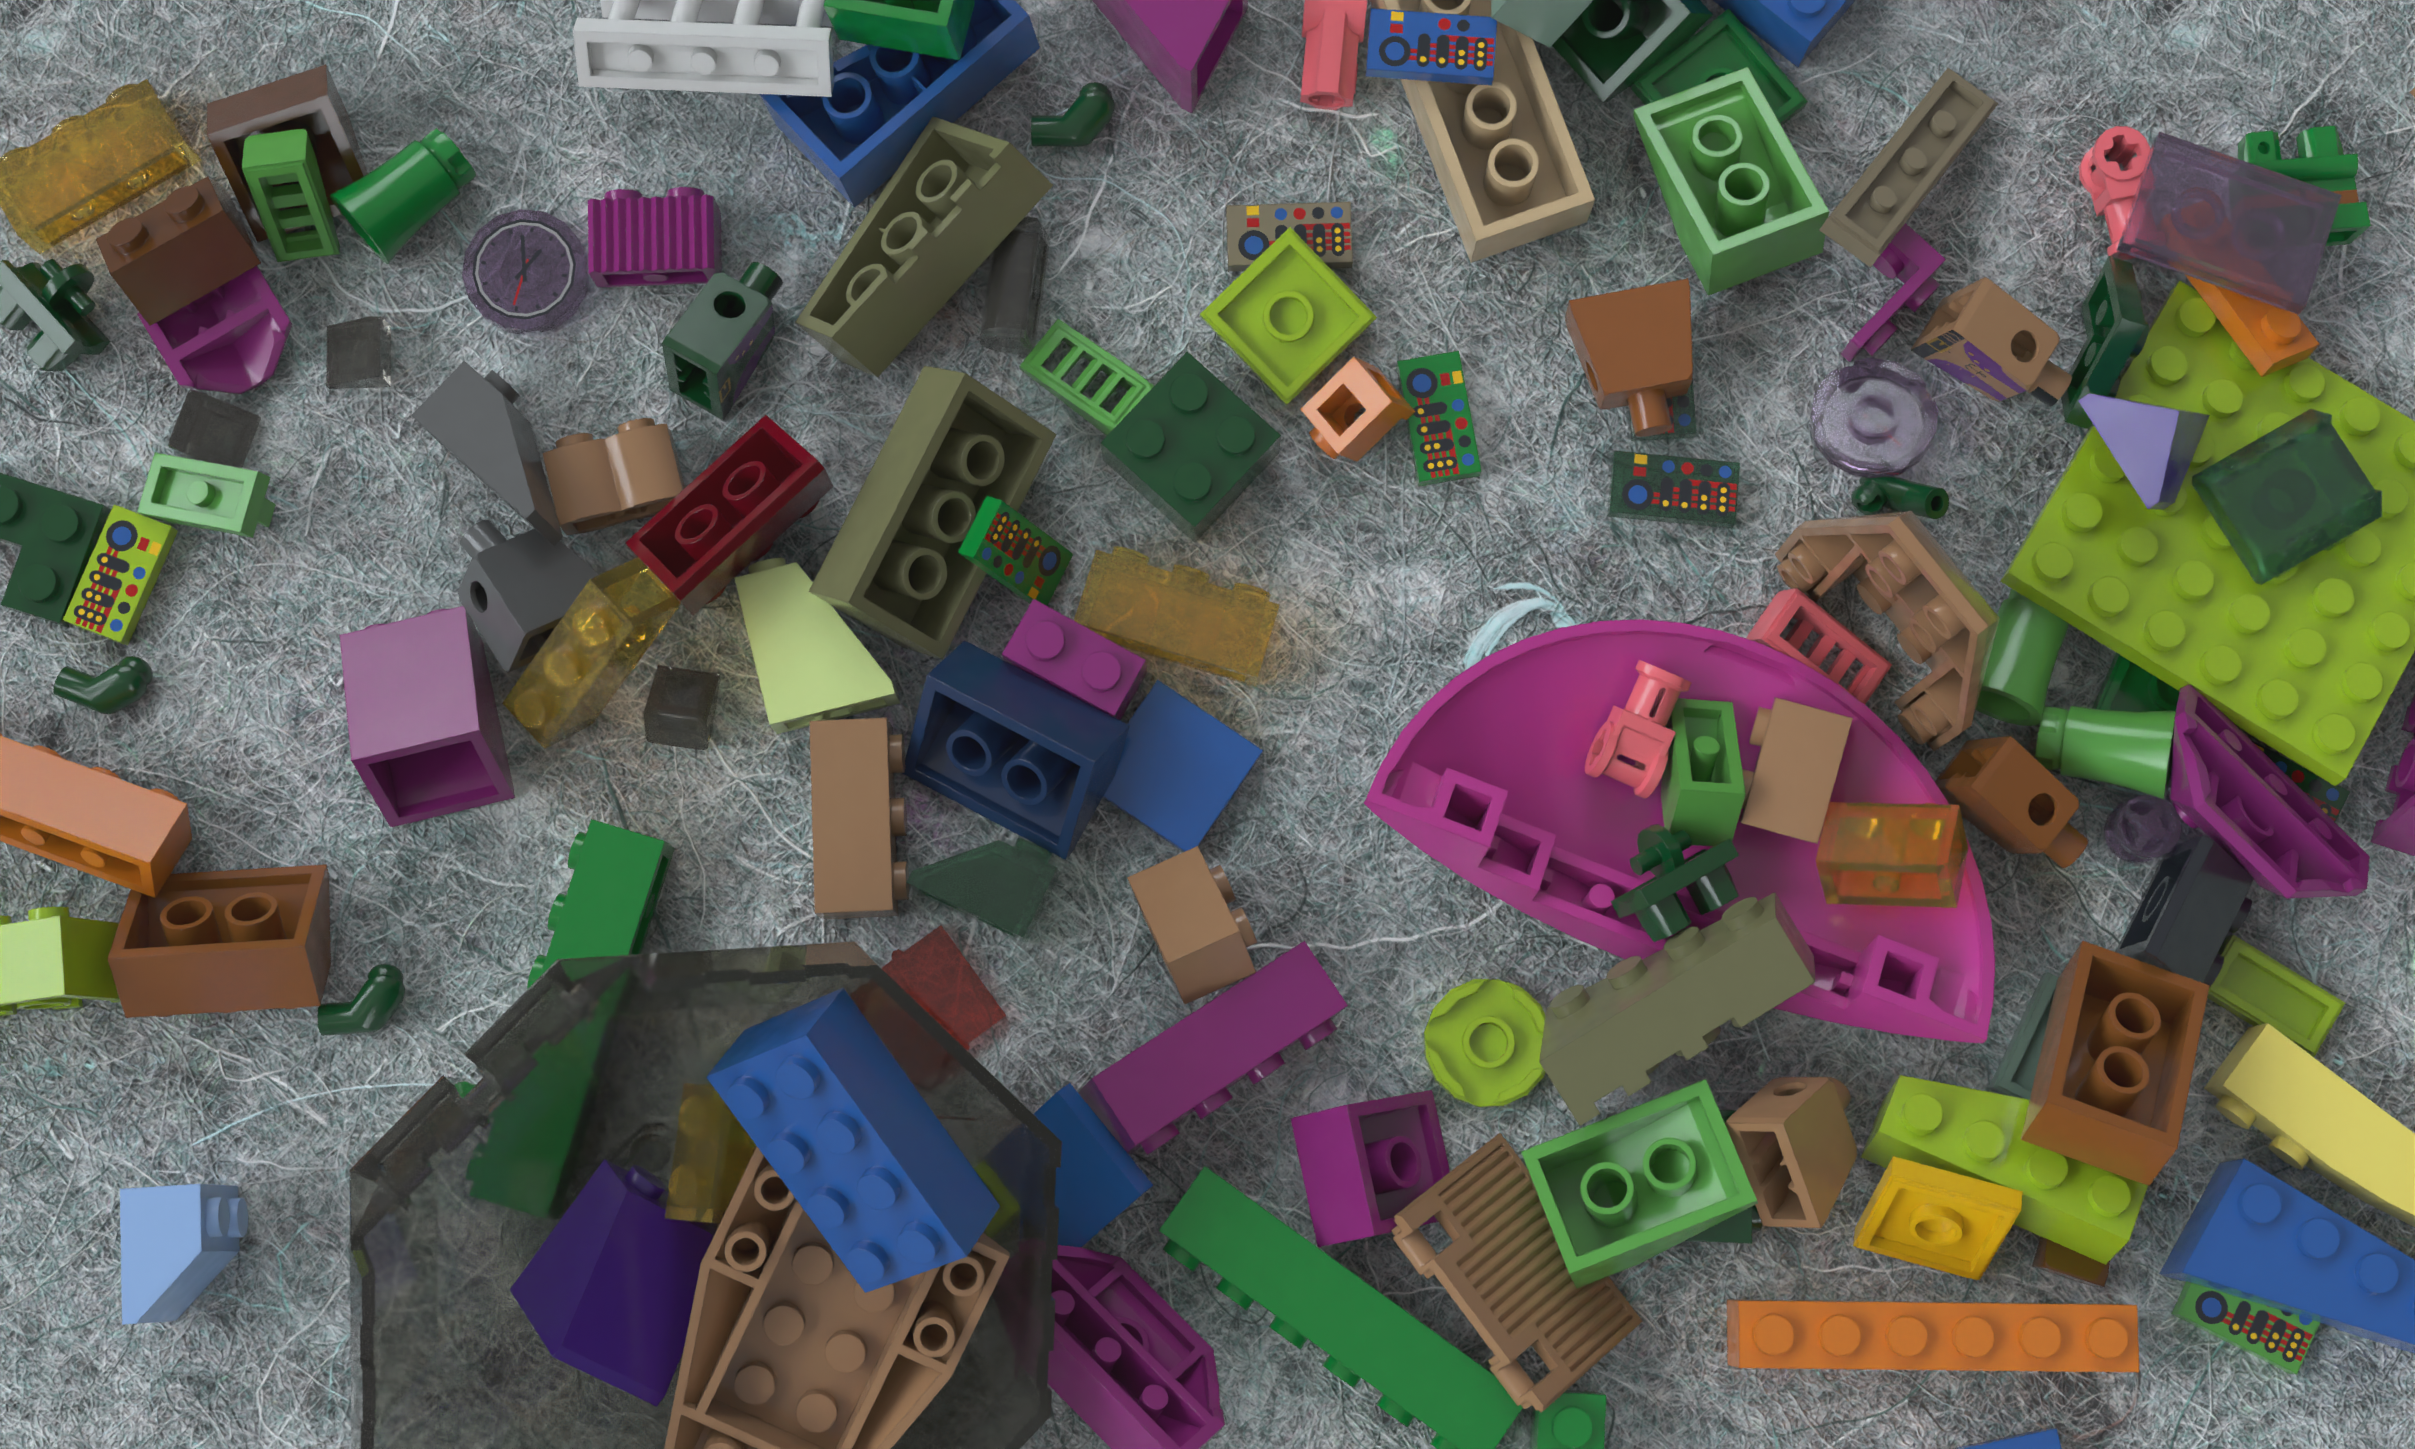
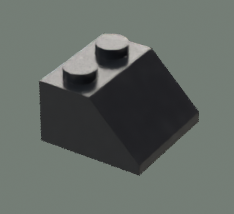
M2200 835L2166 849L2115 952L2210 985V988L2224 963V956L2218 954V951L2228 931L2233 934L2236 933L2250 912L2252 900L2246 897L2254 878L2221 846L2205 835Z

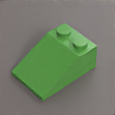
M1748 67L1634 109L1633 117L1681 246L1708 296L1823 253L1825 234L1820 231V228L1827 220L1829 210Z
M1706 1079L1521 1151L1576 1288L1636 1266L1758 1204Z

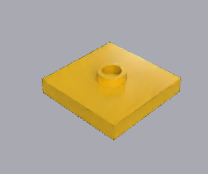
M1893 1156L1855 1227L1853 1246L1980 1281L2021 1212L2023 1191Z

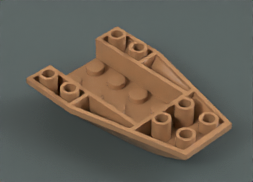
M1912 511L1810 520L1798 526L1775 553V556L1781 562L1777 566L1778 572L1790 589L1798 588L1801 592L1806 593L1811 600L1817 602L1846 578L1854 574L1860 581L1857 584V590L1868 607L1879 615L1885 612L1899 629L1900 633L1897 634V639L1907 655L1918 664L1926 662L1932 670L1930 674L1894 702L1901 710L1898 719L1907 734L1920 745L1927 742L1931 749L1936 751L1970 727L1973 722L2000 618Z
M756 1147L700 1265L664 1449H891L951 1378L1010 1257V1252L985 1233H982L967 1257L865 1293L759 1148Z

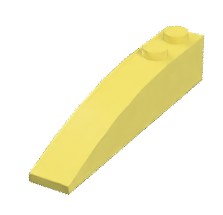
M2269 1023L2248 1027L2204 1087V1089L2219 1099L2215 1105L2216 1109L2236 1125L2245 1129H2249L2253 1125L2272 1139L2268 1146L2269 1149L2287 1164L2300 1170L2306 1165L2363 1202L2415 1227V1133Z

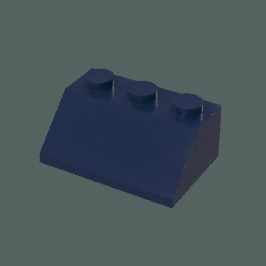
M964 640L926 676L905 758V772L902 774L1066 860L1073 852L1116 774L1130 725Z

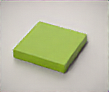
M1291 227L1200 313V317L1286 406L1377 319L1373 312Z

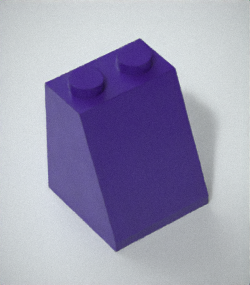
M604 1159L512 1285L510 1291L552 1357L652 1405L658 1406L668 1390L684 1351L700 1265L717 1230V1227L712 1222L716 1213L707 1203L692 1193L683 1191L679 1198L665 1191L666 1186L660 1179L638 1165H633L627 1171Z

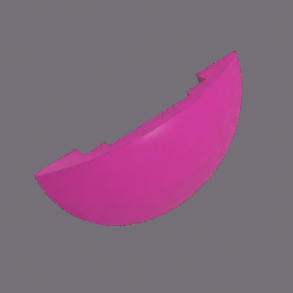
M1643 619L1597 621L1562 627L1523 639L1485 657L1456 676L1426 702L1402 730L1383 760L1363 803L1381 820L1420 850L1470 883L1521 912L1580 941L1623 959L1632 956H1640L1641 959H1644L1664 949L1665 943L1673 935L1653 942L1635 913L1619 918L1611 901L1655 876L1651 871L1637 875L1630 866V859L1639 854L1637 839L1638 834L1643 829L1653 824H1659L1664 827L1661 803L1662 777L1653 793L1648 798L1643 799L1634 794V787L1603 774L1594 778L1585 773V762L1591 744L1601 726L1607 721L1613 705L1624 709L1639 676L1635 669L1638 660L1692 682L1689 691L1681 692L1678 698L1733 703L1742 769L1754 772L1760 751L1759 746L1749 744L1758 708L1760 706L1771 709L1774 697L1853 718L1818 844L1743 824L1740 821L1743 809H1741L1732 840L1739 856L1725 864L1731 874L1739 897L1711 912L1701 915L1687 888L1680 889L1676 894L1692 922L1682 930L1694 926L1701 930L1721 920L1724 912L1735 903L1749 897H1756L1759 901L1775 892L1814 955L1815 983L1777 1005L1774 1009L1828 1022L1893 1034L1968 1043H1984L1987 1040L1994 1002L1995 979L1992 921L1983 881L1969 842L1950 804L1927 769L1901 738L1866 705L1837 683L1814 669L1761 643L1721 630L1681 622ZM1619 754L1617 756L1618 760L1630 765L1636 764L1635 760ZM1691 845L1690 848L1682 852L1684 859L1700 850H1709L1712 846Z

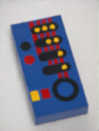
M1371 8L1366 77L1492 86L1497 21L1485 16Z

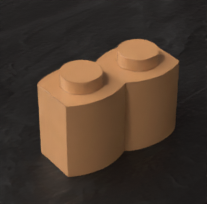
M652 418L635 419L617 427L618 434L605 439L594 440L593 435L590 433L573 434L557 440L555 443L556 449L543 453L557 518L561 529L566 535L596 531L628 520L655 516L685 489L673 435L667 424L655 425V421Z

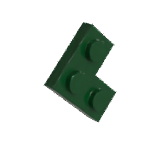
M2108 256L2081 307L2087 340L2069 371L2072 380L2062 395L2061 401L2065 422L2088 430L2092 422L2078 400L2089 393L2116 397L2120 385V372L2129 357L2136 358L2140 354L2147 340L2149 324L2144 318L2141 305L2142 293L2138 290L2133 264Z
M0 473V541L22 547L0 605L10 610L68 628L69 623L65 622L63 618L111 509L103 504Z

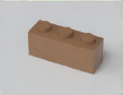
M887 718L810 721L815 914L822 920L899 916L898 900H909L907 861L897 862L896 836H907L906 799L895 798L894 773L905 772L903 734L893 735V727Z

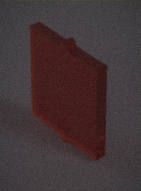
M942 925L904 952L899 949L894 950L891 955L893 960L855 986L920 1079L958 1051L961 1054L968 1053L972 1041L1007 1017Z

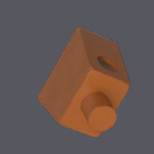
M1688 278L1569 300L1565 315L1566 327L1599 408L1607 410L1629 405L1634 434L1637 437L1653 436L1672 429L1666 398L1686 394L1693 377L1691 300Z
M2011 736L1967 740L1934 781L1953 810L2004 850L2012 854H2037L2044 852L2061 868H2066L2079 858L2088 845L2089 840L2068 822L2079 808L2080 802L2078 798Z

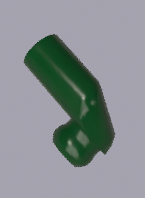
M1098 82L1088 83L1082 87L1080 95L1064 115H1032V146L1082 147L1091 144L1110 122L1114 113L1115 104L1109 88Z
M1878 471L1861 477L1859 479L1860 486L1856 487L1851 494L1853 505L1864 515L1879 514L1883 507L1900 512L1912 511L1918 516L1939 519L1945 515L1949 507V496L1943 488L1913 482Z
M135 656L125 657L119 665L113 666L97 677L66 666L58 674L53 686V692L61 698L101 714H114L136 702L146 693L147 685L151 682L153 673L145 660Z
M391 964L376 965L368 973V980L364 983L353 1001L321 1004L318 1007L317 1014L320 1034L322 1036L375 1032L385 1027L404 999V976L400 969Z

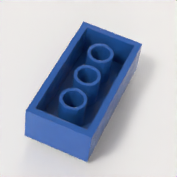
M844 987L745 1029L706 1076L865 1293L967 1257L1000 1208L999 1203Z

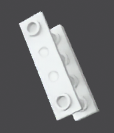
M600 0L602 17L608 19L577 18L573 28L579 87L832 96L834 87L832 29L822 28L821 26H833L823 6L825 0ZM634 19H654V20H670V21H648V20H634ZM697 21H703V22H728V23H733V24H723V23H698ZM759 24H778V25H795V26H772V25H759Z

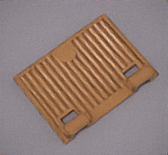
M1501 1133L1493 1137L1394 1216L1397 1226L1391 1230L1394 1234L1393 1240L1420 1276L1424 1274L1427 1279L1433 1275L1437 1277L1494 1355L1488 1359L1491 1364L1490 1370L1516 1405H1521L1524 1410L1533 1406L1540 1413L1544 1411L1643 1322L1609 1276L1576 1288L1530 1173ZM1433 1215L1453 1240L1449 1246L1438 1254L1418 1229ZM1529 1346L1534 1348L1550 1370L1546 1376L1535 1384L1516 1360Z

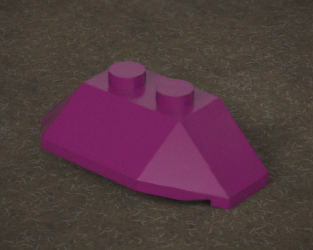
M2190 684L2181 687L2174 721L2170 799L2178 816L2191 828H2200L2246 870L2260 887L2284 898L2357 896L2366 890L2370 856L2223 712Z
M1038 1237L1006 1263L994 1288V1292L1020 1356L1111 1449H1201L1222 1430L1225 1422L1223 1409H1220L1219 1382L1214 1349L1122 1257L1081 1247L1055 1245L1053 1240Z

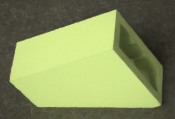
M784 558L759 561L748 567L749 574L734 578L769 725L777 734L810 726V721L836 720L900 704L898 691L891 679L831 604L809 592L813 582L797 562L786 564Z

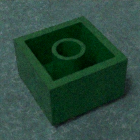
M1186 352L1101 442V450L1104 462L1195 543L1280 453L1281 435L1190 353Z

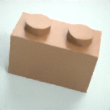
M1774 697L1771 709L1759 706L1749 744L1759 746L1760 751L1754 772L1742 769L1746 795L1742 805L1741 823L1818 844L1853 718Z
M1198 846L1127 877L1146 924L1184 1005L1256 973L1247 947L1257 943L1251 925L1242 907L1230 912L1227 904L1236 900L1230 883L1221 865L1212 869L1208 868Z

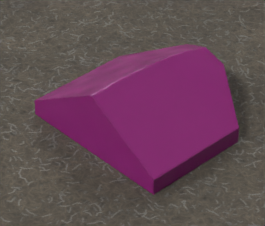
M258 265L149 326L140 313H137L182 388L243 394L252 390L274 375L292 327L291 320Z

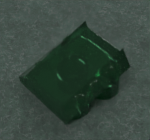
M2309 409L2192 476L2193 487L2255 583L2260 585L2291 571L2299 563L2322 550L2329 551L2341 545L2359 529L2382 517V491L2373 488L2332 425V415L2314 409Z

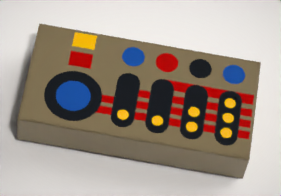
M1351 202L1226 205L1228 272L1245 271L1289 227L1299 235L1330 269L1352 268Z

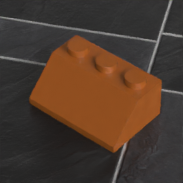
M327 864L170 874L156 898L131 889L107 958L125 1018L168 1017L182 1014L233 1013L247 1010L298 1009L301 1007L320 1006L331 966L330 893Z

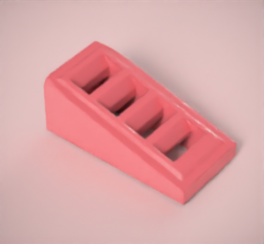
M1798 588L1778 592L1746 637V639L1761 643L1802 662L1837 683L1864 705L1892 666L1890 662ZM1792 617H1794L1798 621L1786 638L1783 639L1780 637V634ZM1813 630L1819 634V637L1804 656L1798 650ZM1835 645L1841 651L1825 673L1819 666ZM1857 660L1863 666L1847 689L1839 684V681L1852 662Z

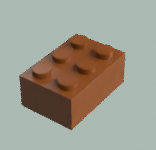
M2082 941L2056 983L2021 1140L2150 1186L2178 1149L2210 985Z

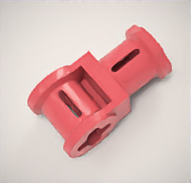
M2115 126L2106 130L2096 140L2094 147L2083 156L2079 165V178L2083 187L2091 194L2096 217L2105 216L2112 244L2107 248V254L2121 260L2144 256L2159 250L2165 245L2163 234L2155 232L2147 198L2154 191L2147 167L2151 158L2150 146L2146 138L2138 130L2128 126ZM2106 155L2109 156L2110 162H2107V161H2106V159H2105V156H2106ZM2120 163H2122L2124 167L2122 171L2120 170Z
M1638 660L1635 669L1639 676L1624 709L1613 705L1607 721L1601 726L1591 744L1585 762V773L1594 778L1603 774L1634 787V794L1645 799L1657 787L1667 764L1669 747L1676 733L1666 728L1668 720L1680 693L1689 691L1692 682ZM1619 754L1635 760L1636 764L1630 765L1618 760L1617 756Z

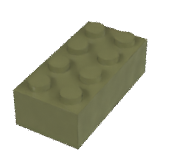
M924 366L809 592L899 646L943 660L986 575V572L958 553L986 496H990L1004 501L1018 512L1057 434L968 374Z

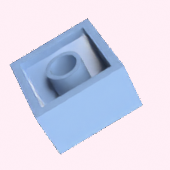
M187 1184L120 1189L122 1325L176 1321L240 1251L239 1237H244L248 1228L247 1204L244 1198H238V1186Z

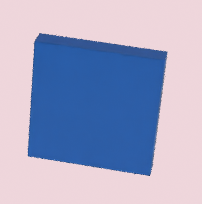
M1157 680L1127 723L1130 725L1116 774L1103 798L1182 852L1200 846L1263 754V750Z
M1071 1083L1057 1091L986 1157L1057 1245L1082 1248L1153 1186L1151 1181Z

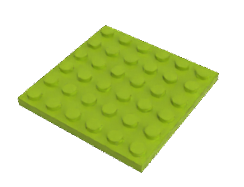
M2179 281L2170 291L2151 323L2142 351L2136 358L2130 359L2121 374L2119 389L2115 397L2210 415L2175 503L2164 510L2147 509L2099 432L2092 424L2000 582L2047 609L2052 614L2180 691L2181 687L2190 684L2223 712L2237 727L2336 786L2347 778L2415 651V421L2309 357L2261 377L2197 290Z

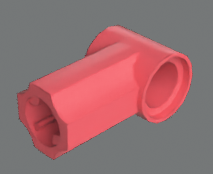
M1305 0L1302 38H1306L1300 102L1312 105L1316 109L1325 110L1353 107L1358 71V43H1363L1367 0Z

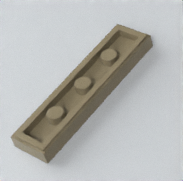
M1947 68L1820 228V231L1871 268L1991 115L1998 103L1953 70Z

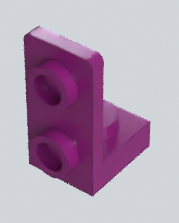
M1905 223L1873 264L1883 275L1891 279L1897 277L1904 285L1846 345L1841 355L1849 362L1863 349L1873 356L1898 330L1891 320L1906 305L1915 313L1941 285L1933 276L1946 259L1908 224Z

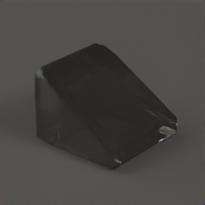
M369 316L327 326L326 387L328 389L391 387V326L382 316Z
M190 389L174 426L168 446L184 458L242 468L261 417L205 393Z
M658 665L644 709L645 736L647 741L655 744L707 750L712 734L721 680L720 674Z

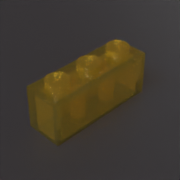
M145 79L139 84H127L117 88L107 97L106 103L83 116L75 115L62 120L52 129L49 136L30 147L15 148L0 157V206L17 235L36 252L41 254L201 161V158L166 99Z
M1113 547L1111 554L1096 550L1074 618L1075 622L1121 647L1253 687L1258 686L1280 609V604L1269 601L1271 596L1269 592L1244 583H1235L1233 590L1208 583L1210 575L1184 565H1174L1172 572L1148 565L1150 558L1145 554L1124 547Z
M638 557L589 579L502 704L544 749L591 726L681 605V602Z

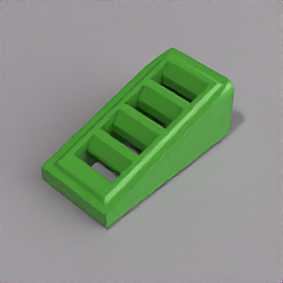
M296 129L247 137L244 141L242 170L277 262L339 254V240L316 156L307 131ZM299 181V184L284 185L277 187L272 186L274 184ZM308 205V207L279 210V208ZM315 225L317 229L288 234L285 232L286 228Z
M1060 319L1055 321L1019 366L1021 371L1106 436L1154 387L1152 383ZM1063 341L1072 349L1051 373L1042 366ZM1083 356L1090 361V364L1073 385L1070 386L1062 380ZM1103 371L1109 377L1090 400L1082 393L1098 373ZM1121 385L1128 392L1109 413L1102 406L1117 387Z

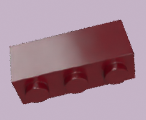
M765 415L626 541L625 544L668 591L694 615L705 604L716 600L724 592L727 584L752 561L763 557L770 550L773 542L792 524L810 514L816 508L820 499L834 486L822 464L772 419Z

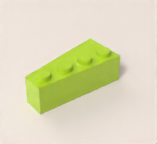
M69 907L28 910L29 921L12 923L11 916L0 915V1016L16 1015L17 1009L53 1008L59 1010L83 1007L82 999L106 1000L112 1003L121 1002L107 959L119 923L70 917Z
M1903 1075L1898 1077L1880 1105L1861 1158L1887 1168L1892 1157L1895 1156L2023 1191L2021 1212L2013 1223L2014 1225L2105 1265L2129 1242L2148 1185L2021 1140L2029 1099Z

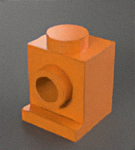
M1354 356L1300 409L1314 425V428L1309 432L1311 438L1328 456L1336 459L1341 455L1356 462L1401 419L1407 420L1415 412L1378 367ZM1365 408L1366 411L1354 422V416L1357 411Z

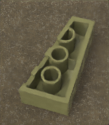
M932 117L795 323L841 362L878 378L1051 189L1053 184L1010 142Z
M1775 892L1759 901L1756 897L1745 898L1729 907L1722 915L1721 920L1701 930L1695 926L1686 928L1673 935L1665 943L1664 949L1644 959H1641L1640 956H1632L1619 962L1607 973V978L1587 988H1584L1583 985H1575L1559 993L1551 1001L1550 1007L1546 1011L1539 1062L1579 1126L1600 1114L1594 1102L1620 1086L1624 1088L1628 1096L1650 1084L1652 1081L1648 1075L1663 1060L1674 1053L1676 1056H1684L1686 1060H1689L1709 1048L1708 1045L1721 1032L1720 1025L1728 1020L1732 1022L1734 1027L1741 1028L1815 983L1814 955Z

